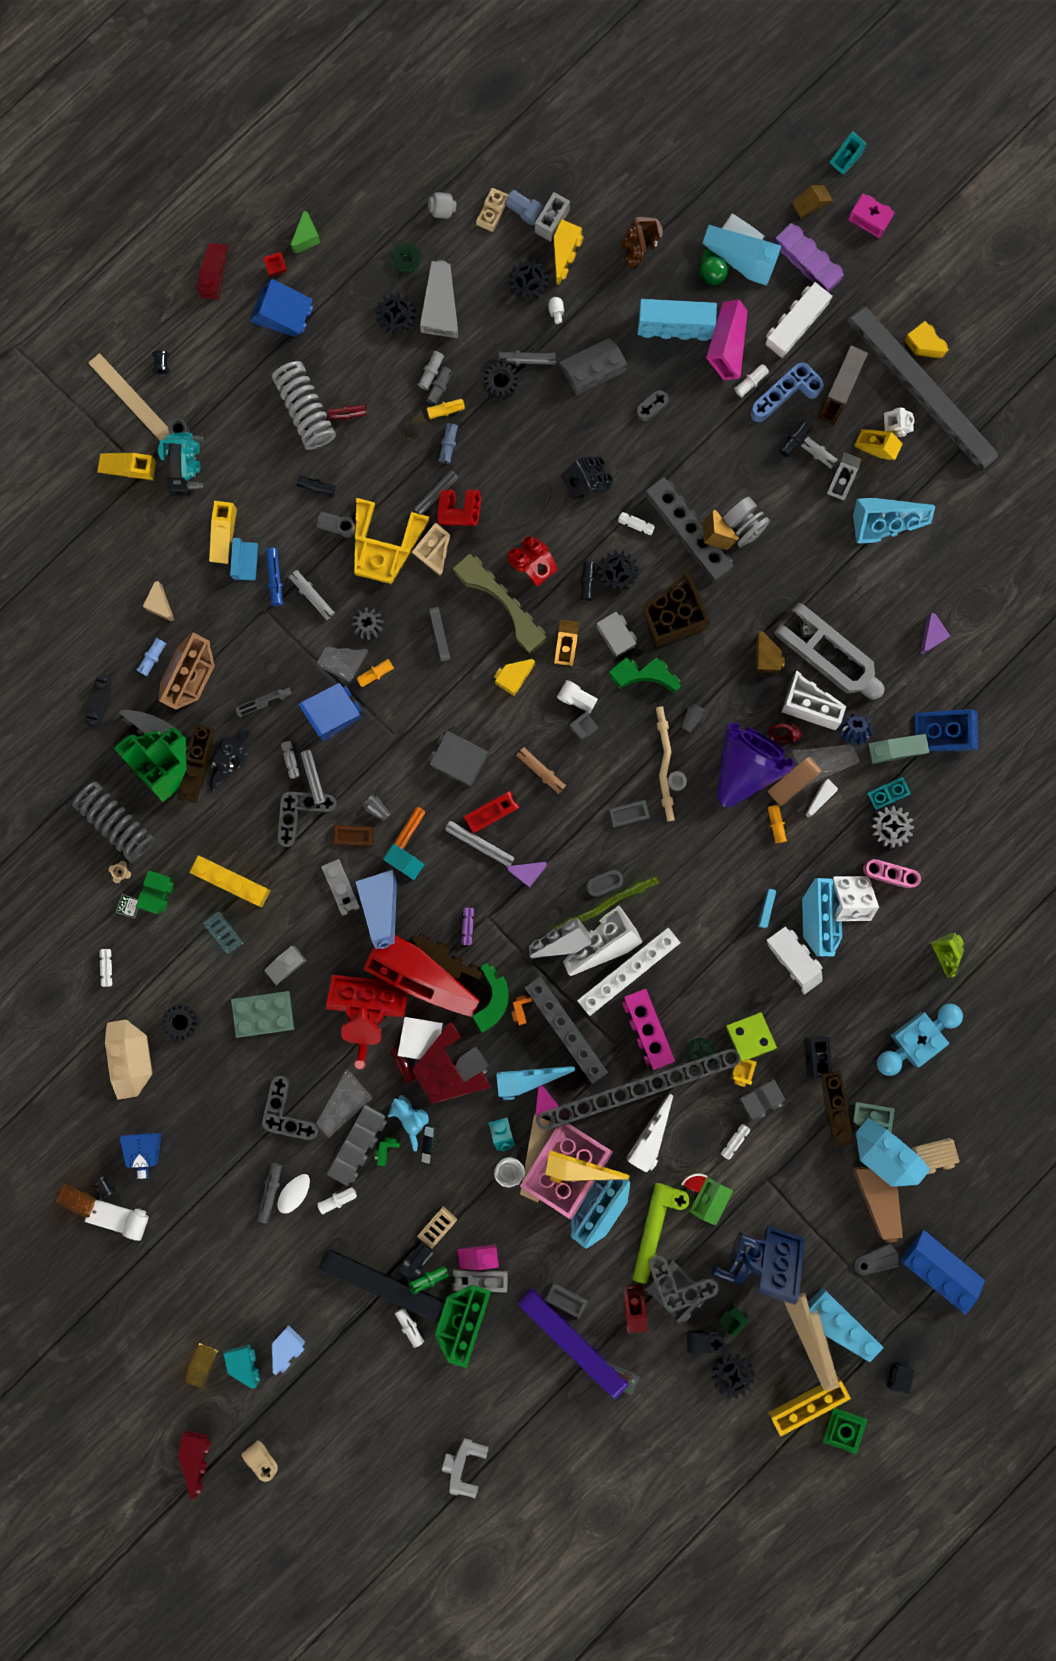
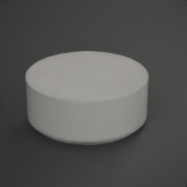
M679 771L671 773L667 779L669 788L674 791L682 790L687 783L686 776Z

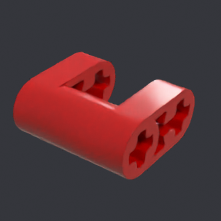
M453 490L441 491L438 507V522L440 525L476 526L478 524L481 505L479 490L466 491L464 508H455L456 495Z

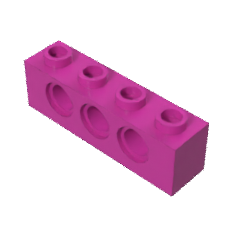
M642 989L623 997L625 1000L622 1002L623 1008L626 1013H630L632 1018L629 1020L633 1031L637 1030L639 1038H636L640 1049L644 1048L646 1056H644L647 1067L651 1066L652 1070L675 1062L647 990ZM638 1006H642L645 1009L643 1017L635 1015V1009ZM646 1024L652 1026V1033L650 1035H644L642 1032V1028ZM654 1042L660 1046L657 1053H651L649 1050V1046Z

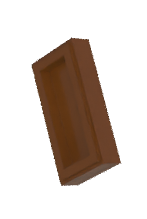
M335 825L333 844L372 846L374 827Z

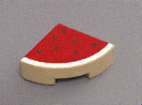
M702 1173L691 1174L684 1178L681 1184L699 1193L707 1175Z

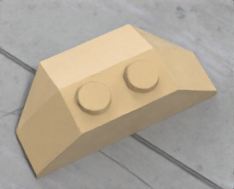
M128 1020L108 1022L105 1046L110 1082L118 1100L137 1097L152 1076L147 1035Z

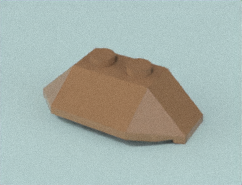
M191 632L177 647L160 682L158 701L173 709H179L199 699L215 666L209 640Z

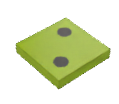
M762 1012L725 1027L734 1049L740 1055V1062L747 1061L777 1048Z

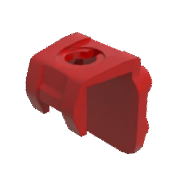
M527 536L523 539V545L519 549L513 548L508 552V562L517 571H524L530 577L529 580L534 585L539 586L544 580L554 574L558 568L551 553L548 551L547 545L537 538ZM539 563L546 565L544 566L545 570L538 574L537 566Z

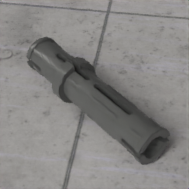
M516 350V352L499 351L500 364H503V362L506 364H516V366H520V364L555 365V353L520 352V350Z
M278 1163L270 1164L269 1174L264 1182L265 1190L256 1221L261 1223H269L277 1187L280 1186L279 1179L283 1165Z

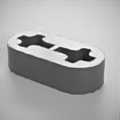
M661 390L654 392L638 406L637 417L641 421L651 420L667 406V393ZM656 397L664 398L663 403L658 402L656 405H654L657 399ZM649 407H651L648 413L649 415H647L646 413L643 415L641 414L642 408L644 410H647Z

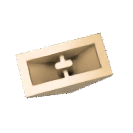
M159 581L154 582L143 607L162 618L174 621L162 585Z

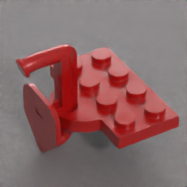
M332 975L326 1009L346 1011V1018L349 1022L342 1025L341 1035L347 1042L358 1043V1054L354 1066L357 1069H363L366 1065L365 1058L368 1044L375 1045L381 1041V1029L377 1025L383 1020L385 1015L404 1017L408 993L384 980Z

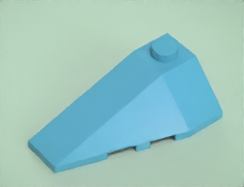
M708 225L703 240V245L742 273L748 280L767 286L781 248L780 245L712 225Z
M879 498L857 499L853 514L856 542L875 543L881 541L883 537L889 535L893 537L898 535V532L907 529L911 531L931 524L935 506Z
M567 1066L497 1072L499 1097H503V1100L515 1099L516 1095L525 1093L575 1071V1067Z

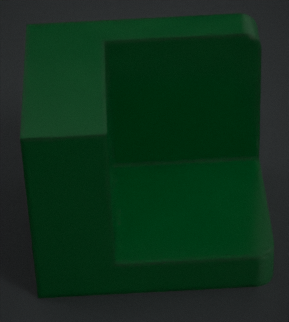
M733 1303L717 1320L733 1338L749 1321Z

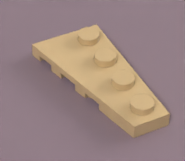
M535 1114L524 1169L525 1177L556 1127L549 1130L541 1129L536 1123L537 1116ZM540 1118L542 1126L549 1125V1120ZM521 1187L520 1195L536 1202L539 1201L537 1197Z

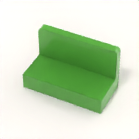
M707 1177L690 1213L708 1223L717 1225L733 1190Z

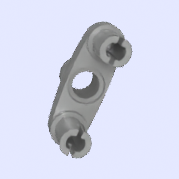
M464 1438L457 1450L456 1456L445 1454L441 1471L451 1474L450 1494L456 1496L461 1494L476 1498L478 1486L461 1482L460 1478L466 1456L470 1454L486 1459L488 1446L476 1444L472 1440Z

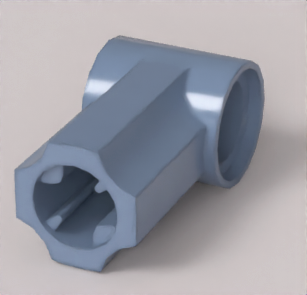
M515 190L509 193L505 201L507 207L518 213L527 224L532 226L544 209L538 201L534 199L530 201Z

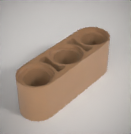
M809 756L768 790V793L779 806H782L816 778L822 770Z

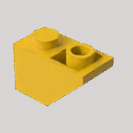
M926 321L911 331L904 340L915 356L943 358L949 350L946 342L936 335L935 329L928 325Z

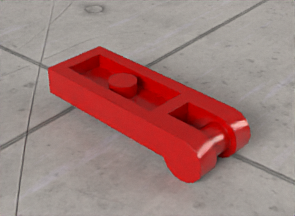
M511 791L464 816L473 834L520 808L518 803H515ZM504 801H506L507 805L509 806L506 809H503L501 803Z

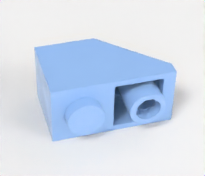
M289 1325L272 1343L273 1373L275 1375L279 1371L283 1373L290 1366L288 1361L293 1356L297 1358L304 1350L302 1346L305 1341Z

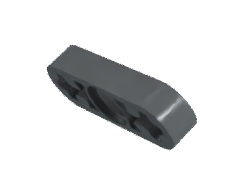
M439 607L430 608L429 611L441 662L451 660Z

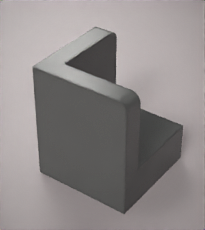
M586 711L572 722L569 728L582 742L595 732L598 726L590 717V713Z

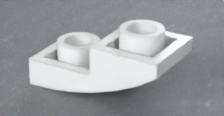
M734 214L730 215L722 229L761 240L764 237L763 234Z

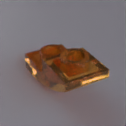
M65 1183L62 1184L56 1200L63 1207L89 1218L96 1201L88 1193L78 1191L70 1184Z

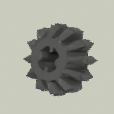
M367 607L364 608L365 613L363 614L358 610L359 617L353 616L352 618L356 622L351 624L352 628H356L354 630L355 635L360 633V639H364L365 635H367V639L371 640V635L373 634L377 638L378 634L376 631H383L380 625H383L384 621L379 620L381 614H375V609H372L369 613ZM370 620L372 625L365 627L364 622L368 623Z

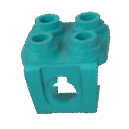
M192 433L167 434L160 441L158 454L161 460H164L165 455L168 456L170 454L169 443L181 444L182 478L188 481L195 477L196 473L200 472V461L194 459L195 455L199 454L200 444L193 440Z

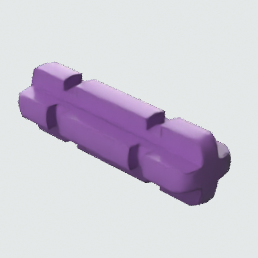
M464 908L461 943L462 945H471L474 909Z

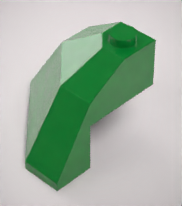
M175 727L169 728L167 732L162 733L152 731L140 737H136V735L127 736L114 748L162 802L178 789L186 772V738Z

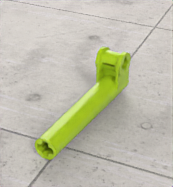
M655 1183L632 1278L634 1281L644 1284L648 1283L651 1272L649 1260L656 1253L667 1207L678 1210L688 1207L689 1197L685 1191ZM680 1195H682L683 1199L686 1200L685 1202H682L681 1205L677 1204V1200H675V1198H679Z

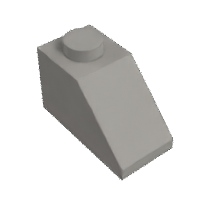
M291 946L264 971L278 985L303 965L306 959L295 946Z

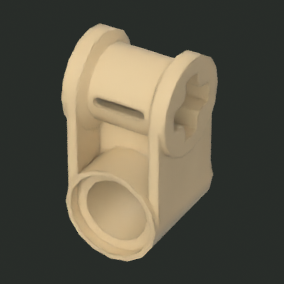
M259 1440L242 1453L246 1464L251 1467L261 1481L266 1482L274 1477L278 1469L277 1463ZM269 1467L271 1471L265 1473L264 1469Z

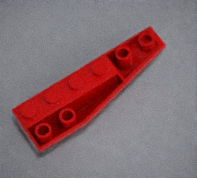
M396 935L395 943L387 948L375 949L374 947L364 967V970L417 998L469 1017L473 1016L480 1001L420 948Z

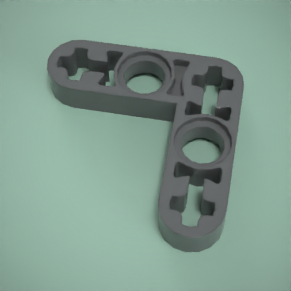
M284 793L280 805L279 844L286 848L295 844L299 810L333 812L337 808L336 799L332 795L323 794L324 802H327L328 798L333 802L329 809H326L327 807L319 804L320 808H317L318 804L315 803L312 807H306L304 800L307 797L313 798L312 793ZM289 796L295 799V802L291 803V809H295V812L284 811V808L288 809L289 805L285 802V799H289ZM287 814L294 817V821L290 825H286L283 822V818ZM282 827L293 828V831L289 830L288 835L292 837V840L288 841V844H285V841L282 840V837L286 836V830H282Z
M283 1075L275 1077L270 1085L262 1121L263 1128L269 1132L305 1140L314 1139L319 1133V1128L314 1122L283 1116L290 1082ZM280 1079H283L282 1082L285 1084V1087H281L280 1093H284V1096L273 1095V1091H278V1086L275 1085V1082L280 1081ZM273 1098L281 1100V1107L279 1109H274L271 1106ZM271 1117H273L275 1122L280 1123L281 1119H284L281 1125V1130H278L280 1127L278 1125L272 1126V1128H270V1124L267 1123V1120H270ZM288 1121L295 1123L296 1129L294 1132L286 1130L285 1125ZM300 1123H303L301 1128H308L310 1125L312 1130H315V1133H312L310 1136H307L306 1131H300L301 1135L297 1134L300 1129Z
M660 1254L651 1256L649 1266L662 1302L668 1311H677L717 1294L718 1285L712 1278H705L677 1289L665 1257ZM655 1259L663 1261L661 1268L663 1272L667 1270V1273H661L656 1277L655 1274H659V1270L656 1266L653 1267ZM663 1277H667L671 1281L670 1286L667 1288H662L659 1284ZM706 1283L714 1285L712 1292L709 1293L707 1290L701 1291L703 1296L700 1297L696 1286L700 1285V1289L706 1288ZM688 1289H693L696 1292V1297L693 1300H688L685 1297V1292ZM680 1292L685 1302L681 1304V1300L675 1301V1306L666 1303L669 1301V1297H673V1299L680 1298L678 1295Z

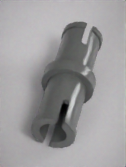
M442 367L437 379L433 381V387L426 398L429 404L436 406L441 394L446 391V385L453 374L449 368Z

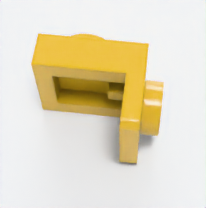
M752 1060L739 1061L738 1065L734 1066L731 1079L735 1080L734 1084L746 1087V1084L751 1085V1079L757 1062Z

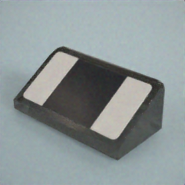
M426 1124L424 1126L421 1163L433 1167L436 1164L440 1128L437 1125Z

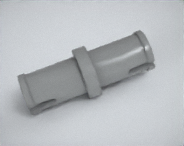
M433 351V355L428 365H425L424 373L418 383L420 388L429 390L434 377L439 373L437 370L444 359L443 354Z
M807 437L801 447L811 453L814 459H819L832 469L838 459L828 453L824 446H819L810 437Z

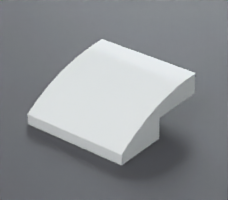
M405 1017L398 1056L421 1059L441 1034L443 1023Z

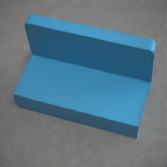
M233 538L230 576L233 580H256L257 543L243 542L241 538Z

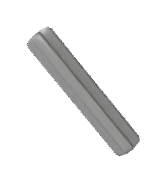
M310 750L303 751L301 756L315 804L323 803L325 799Z

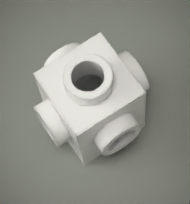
M896 408L884 413L885 431L892 432L896 437L906 436V433L913 432V413L906 411L904 408Z

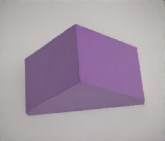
M934 613L927 617L921 654H925L950 637Z
M546 862L508 866V871L530 888L547 865Z

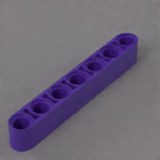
M530 1288L517 1302L612 1398L616 1400L629 1386V1383L625 1379L623 1380L612 1366H608L605 1362L606 1360L544 1301L535 1290Z

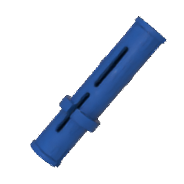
M267 548L265 551L271 606L283 605L281 591L283 583L280 581L278 549Z

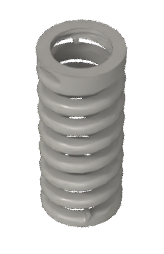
M294 361L275 370L272 374V379L277 389L281 392V398L285 400V407L289 409V415L294 418L293 424L298 427L297 432L302 436L301 439L305 449L313 450L331 442L336 437V433L333 427H331V422L328 420L324 421L327 414L320 412L323 405L316 403L319 397L317 394H312L314 386L308 385L310 382L308 376H303L306 372L303 363Z

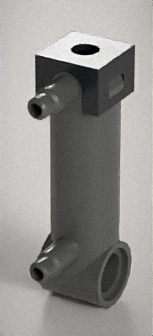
M173 419L168 424L170 434L175 433L176 429L180 427L183 428L181 433H190L188 426L182 419ZM193 436V440L203 443L204 437ZM170 443L167 491L171 496H190V489H202L204 484L202 482H189V480L186 481L185 478H182L181 444Z

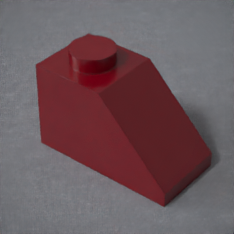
M642 1284L623 1286L627 1333L647 1331V1316Z

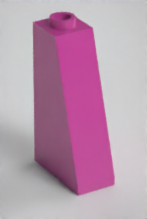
M739 299L722 303L706 357L723 380L738 379L741 376L748 311Z

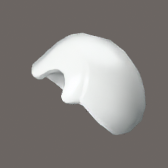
M512 1157L500 1160L494 1170L496 1181L505 1187L519 1185L522 1178L525 1177L524 1166L519 1160Z

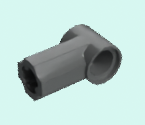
M322 511L319 514L317 528L340 534L344 538H351L355 535L356 527L351 518L340 517ZM346 524H350V525H351V527H350L349 530H347V531H343V530H342V528H343L344 525H346Z

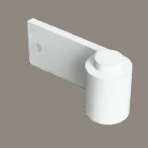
M93 1199L85 1222L120 1232L123 1236L133 1240H141L149 1217L146 1215V1211L141 1209L133 1211Z

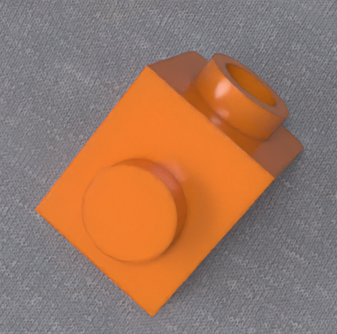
M527 995L516 997V1002H513L515 1010L511 1011L514 1022L518 1021L519 1025L527 1023L521 1004L531 1002L532 997L528 998Z

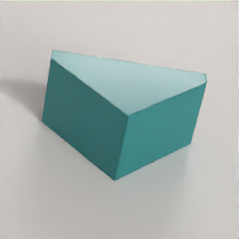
M852 131L829 163L842 175L845 174L862 156L867 143Z
M394 843L383 857L384 861L412 880H415L425 865Z

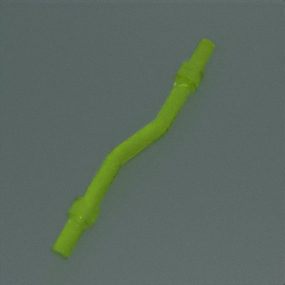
M657 876L644 882L641 880L635 883V886L613 895L594 909L576 917L571 916L567 918L565 922L554 926L553 930L560 928L567 921L577 917L581 922L595 917L616 902L633 894L645 892L647 888L658 884L659 880Z

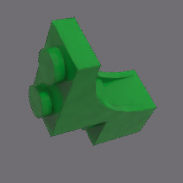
M626 657L608 674L620 690L628 684L638 681L659 683L668 688L673 694L681 688L679 678L675 674L671 675L667 670V664L662 659L659 661L657 657L641 671L637 670L639 667L632 659L629 661Z

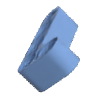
M803 362L798 363L754 403L750 413L752 420L755 422L764 421L798 389L808 398L818 397L824 385L823 380L809 365ZM801 371L805 374V376L800 377L797 375L796 372ZM783 384H789L791 389L784 388ZM809 385L817 386L818 390H812ZM775 396L778 401L773 402L769 397ZM765 405L764 411L758 413L757 410L760 411Z

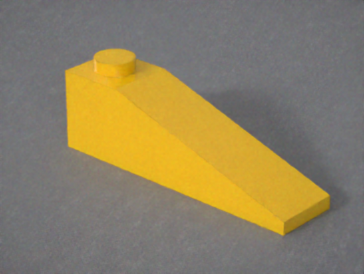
M549 1152L546 1175L550 1176L551 1181L561 1183L562 1180H629L630 1175L557 1152Z

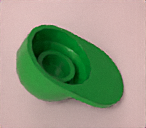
M707 248L700 265L701 279L709 285L721 284L727 276L730 264Z

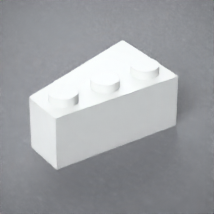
M796 671L792 677L782 712L836 731L841 724L846 706L827 692L824 693L816 687L815 683L809 682L801 676V673Z
M785 926L770 937L767 943L780 963L790 972L791 978L795 979L802 987L801 991L805 995L823 981L822 966L816 959H811L808 948L804 944L801 946L797 941L798 937L793 930L789 931Z

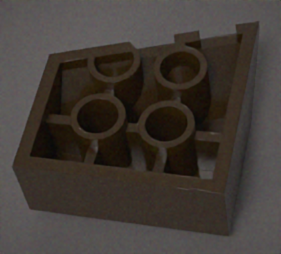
M689 571L677 582L675 581L667 590L642 607L648 632L655 648L709 628L710 620Z

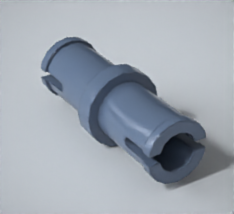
M450 423L446 424L444 439L441 440L440 462L445 463L446 461L448 464L451 462L452 451L456 446L455 437L458 426L452 424V426Z

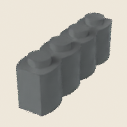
M367 1104L364 1106L327 1173L328 1176L346 1186L350 1182H355L359 1174L356 1172L359 1165L363 1166L368 1158V1155H366L368 1148L373 1149L378 1140L375 1137L378 1130L382 1132L387 1123L384 1120L385 1114Z

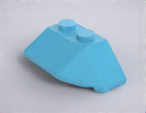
M815 878L802 898L803 938L816 956H834L835 950L842 939V921H835L834 918L840 902L832 879Z
M867 1118L856 1132L860 1161L891 1187L919 1185L930 1171V1168L919 1155L890 1131L873 1120Z
M595 1181L573 1219H571V1237L587 1249L607 1235L628 1203L630 1181Z

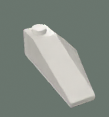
M620 906L604 915L599 921L601 924L594 931L591 930L589 932L590 945L576 953L569 954L563 961L570 976L624 955L642 943L636 928Z
M669 1092L626 1157L628 1162L646 1173L649 1169L652 1171L658 1162L656 1158L673 1095Z

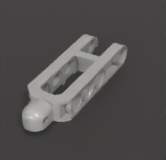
M798 603L792 612L794 611L800 618L805 620L804 623L815 631L807 643L783 625H779L775 630L774 634L845 693L861 692L871 700H876L884 694V685L874 677V661L803 604ZM822 636L829 640L835 649L838 648L846 654L850 661L853 660L863 668L864 674L858 681L849 679L813 649Z

